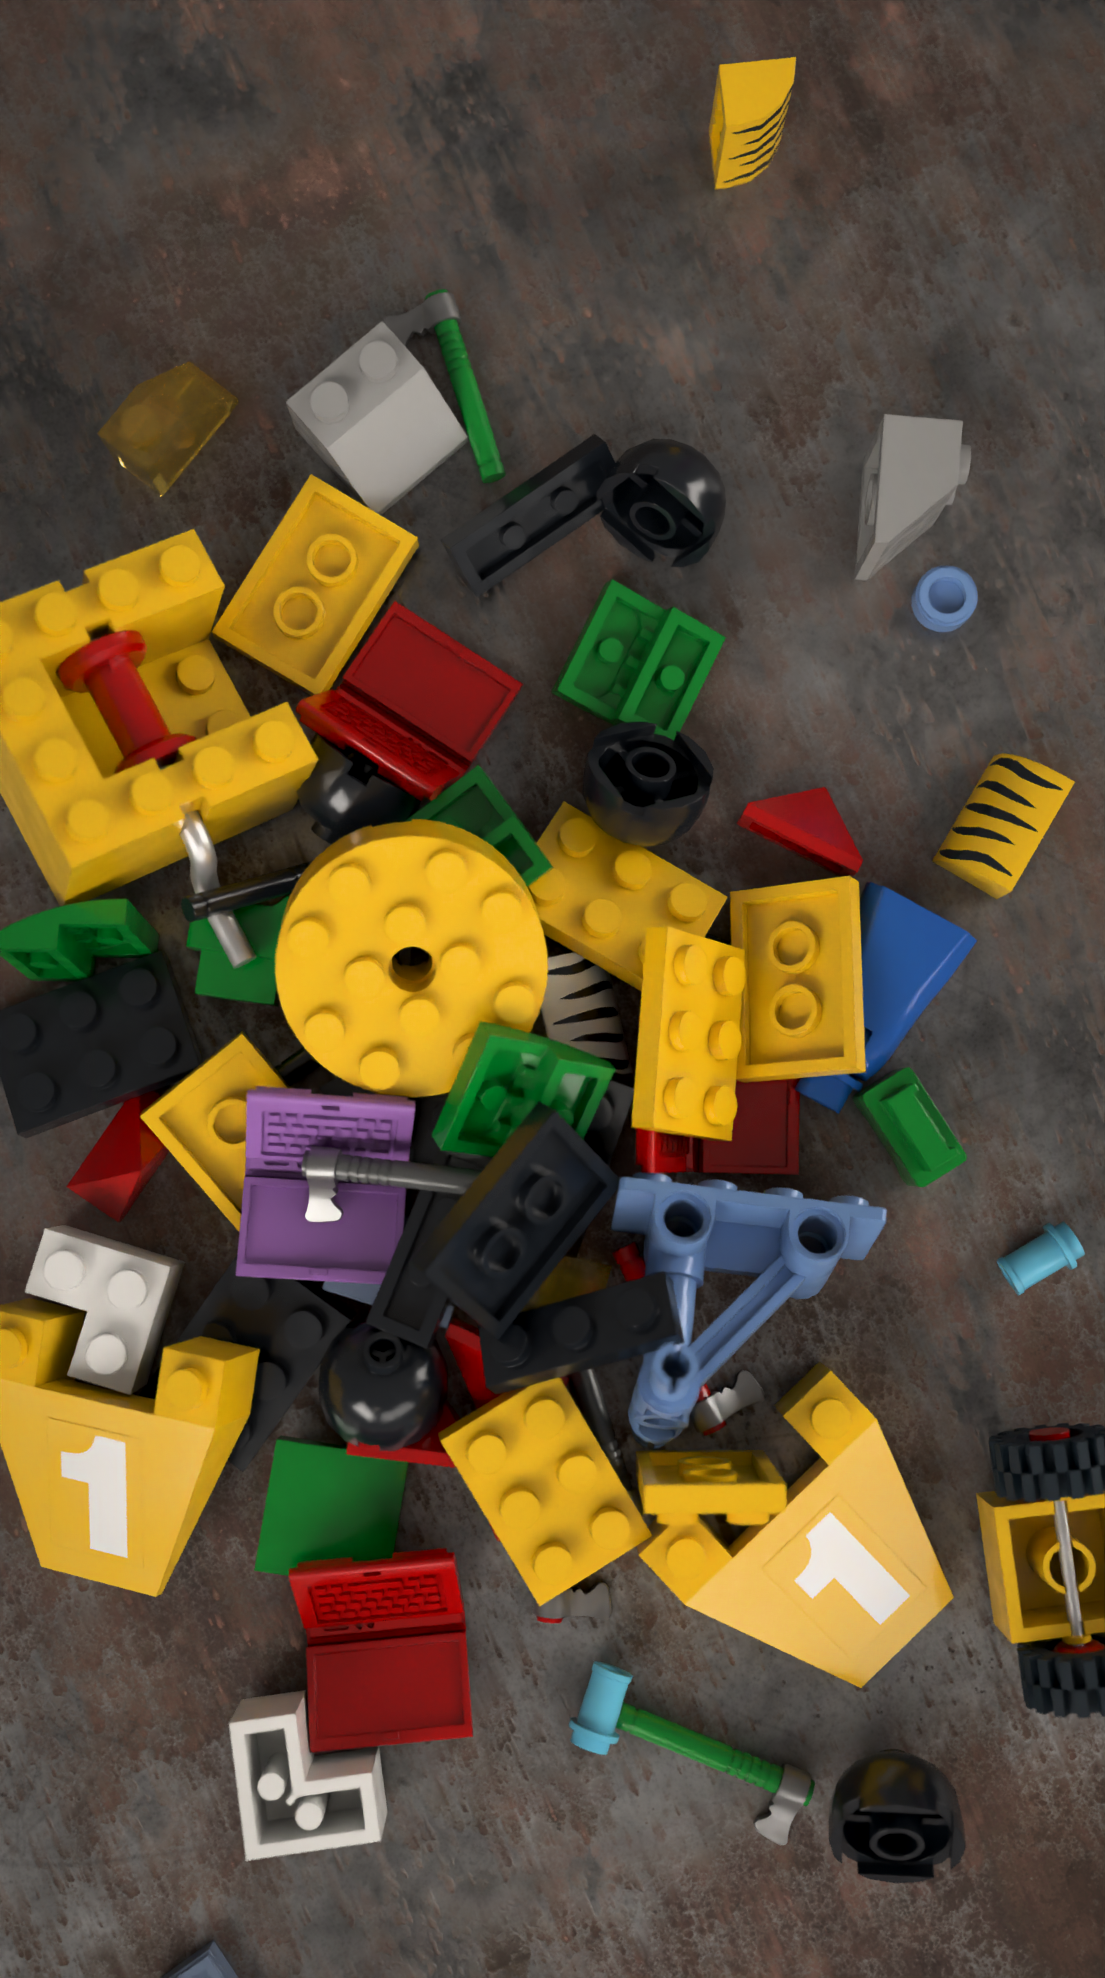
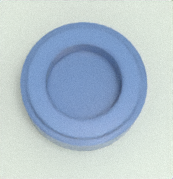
M949 565L938 566L927 571L915 586L911 598L912 610L917 620L924 627L936 632L953 631L961 627L974 612L977 605L978 592L973 579L962 569Z

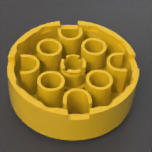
M412 819V822H396L374 827L369 825L358 829L327 847L313 860L296 883L284 911L276 950L275 975L280 1003L291 1029L304 1048L322 1066L346 1082L368 1091L384 1095L424 1097L451 1091L480 1021L530 1032L544 1000L548 975V958L543 929L532 895L522 877L504 855L483 839L459 827L432 820ZM411 946L422 948L430 953L427 962L424 961L416 966L399 965L394 954L402 948Z

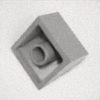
M383 321L286 401L296 431L362 505L379 515L386 512L468 442V436L424 367Z
M884 414L863 459L854 580L867 581L932 527L945 505L951 506L953 504L958 484H966L971 462L970 445L961 444L963 421Z

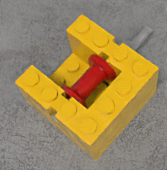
M194 529L84 570L82 585L65 592L60 581L57 580L0 602V793L59 906L89 901L188 856L190 859V877L195 894L221 887L216 872L217 857L213 845L293 810L298 800L297 790L310 777L318 762V758L288 702L252 717L250 716L211 644L209 636L225 586ZM233 911L207 918L233 968L241 967L257 957Z

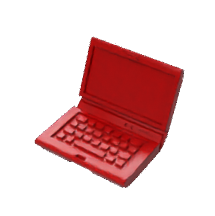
M394 601L342 677L343 682L335 691L331 689L300 700L296 707V713L301 715L299 720L301 723L342 750L352 747L379 766L377 773L418 800L423 801L426 797L432 801L463 777L517 697L523 684Z
M800 1078L748 1083L736 1080L737 1112L733 1120L732 1141H709L636 1128V1165H641V1173L703 1172L799 1175L800 1093L795 1090V1087Z
M447 1548L397 1552L393 1553V1558L353 1562L352 1557L306 1561L298 1562L297 1567L289 1569L290 1585L303 1627L306 1629L308 1648H306L310 1753L473 1737L464 1600L454 1552L447 1553Z

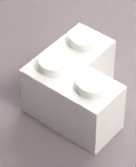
M67 1225L45 1228L25 1292L87 1311L67 1376L129 1395L147 1385L185 1262Z
M306 1690L242 1699L229 1722L246 1861L381 1841L388 1812L379 1747L314 1756V1753H310Z

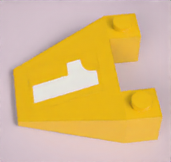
M31 1298L0 1305V1445L41 1567L154 1597L159 1596L163 1593L250 1415L260 1349L203 1336L164 1347L155 1400L77 1382L74 1377L67 1376L83 1327L84 1310Z
M819 1361L774 1405L793 1428L821 1456L786 1490L787 1513H769V1522L750 1525L730 1545L701 1514H699V1522L690 1525L662 1524L657 1522L656 1518L648 1526L653 1536L639 1544L637 1550L638 1555L684 1605L862 1688L954 1596L877 1419L838 1377Z

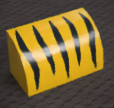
M796 57L719 65L709 126L715 189H725L750 182L771 163L780 145L794 84Z
M1006 753L994 755L932 862L995 899H999L1012 892L1075 781L1041 763L1021 756Z

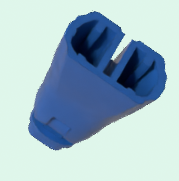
M872 882L865 884L860 896L866 1072L800 1078L795 1087L797 1092L838 1114L841 1112L852 1090L861 1092L864 1085L858 1079L866 1082L887 1063L917 1019L949 981L977 942L966 930L895 891Z

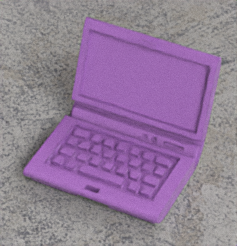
M256 1086V1090L248 1089L246 1167L236 1276L381 1285L403 1233L406 1188L393 1187L390 1184L384 1186L381 1183L375 1185L371 1184V1182L366 1184L361 1183V1181L358 1183L351 1180H339L337 1184L339 1191L333 1196V1199L343 1209L342 1218L333 1222H310L305 1218L309 1205V1186L307 1177L302 1176V1160L306 1150H310L312 1146L338 1148L342 1150V1154L352 1155L353 1157L356 1155L363 1158L372 1157V1159L409 1161L415 1101L408 1100V1096L353 1093L352 1097L311 1094V1090L264 1086Z

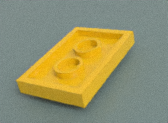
M310 474L212 630V634L217 640L311 696L328 691L419 547L418 537Z
M565 801L537 842L554 868L528 887L535 903L544 935L641 992L646 929L648 927L669 926L705 937L728 898L726 895L642 846L624 843L606 834L593 821L592 817Z
M851 876L730 892L731 946L745 950L744 966L746 970V983L742 991L740 1016L742 1044L737 1059L736 1080L748 1083L866 1072L859 881Z
M669 926L648 927L646 929L631 1127L709 1141H732L733 1120L737 1112V1098L735 1095L737 1059L742 1044L740 1032L742 991L746 983L744 949Z
M241 1031L143 1110L140 1115L141 1119L238 1231H240L246 1167L248 1089L256 1090V1086L291 1088L244 1031Z
M560 1377L505 1392L438 1433L442 1445L539 1606L653 1536Z
M764 1450L636 1451V1480L644 1513L657 1514V1522L690 1525L699 1522V1514L727 1513V1521L730 1523L756 1525L769 1522V1513H787L786 1483Z

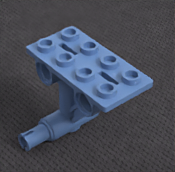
M639 1172L634 1174L632 1178L621 1177L612 1215L611 1230L645 1235L643 1252L645 1261L644 1277L665 1271L672 1279L684 1343L675 1346L674 1343H667L657 1351L643 1354V1364L628 1409L629 1423L635 1441L644 1448H647L648 1443L651 1442L654 1443L653 1449H659L666 1445L667 1442L677 1438L681 1431L688 1426L689 1416L697 1400L700 1388L789 1297L808 1299L818 1294L840 1258L864 1260L886 1224V1209L869 1206L867 1200L856 1196H836L829 1201L803 1198L801 1192L789 1188H770L765 1190L764 1193L739 1191L735 1184L723 1180H705L699 1182L698 1185L673 1183L669 1176L661 1173ZM711 1271L758 1277L692 1343L696 1289L704 1284V1272Z

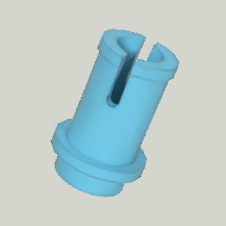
M1065 1222L1055 1227L1050 1223L1044 1225V1234L1004 1258L1000 1257L997 1259L1001 1272L1018 1296L1029 1287L1065 1266L1070 1270L1076 1268V1260L1085 1255L1084 1249L1076 1235Z
M595 1661L593 1662V1671L578 1717H571L569 1721V1727L573 1730L570 1741L587 1751L606 1755L610 1744L618 1743L619 1734L615 1732V1727L633 1675L616 1666Z

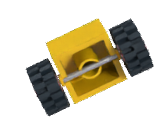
M1058 1423L1056 1426H1046L1044 1424L1035 1425V1428L1031 1429L1021 1427L1013 1429L1014 1432L1003 1431L998 1433V1435H992L988 1441L995 1491L976 1493L993 1622L1012 1644L1019 1643L1017 1654L1026 1707L1029 1709L1036 1708L1037 1713L1044 1715L1054 1711V1717L1066 1718L1070 1713H1075L1078 1715V1718H1090V1713L1098 1712L1105 1716L1104 1425L1090 1426L1089 1423H1078L1069 1426V1423Z

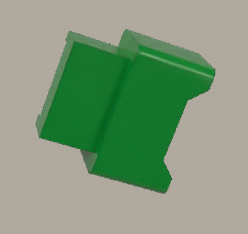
M286 896L273 907L253 904L232 910L257 956L251 962L238 968H233L207 918L190 923L186 947L201 952L195 994L278 1007L279 995L275 975L276 950L282 918L290 896Z
M905 1067L892 1070L853 1096L854 1104L869 1122L895 1163L899 1175L906 1185L926 1187L966 1161L967 1155L911 1068Z

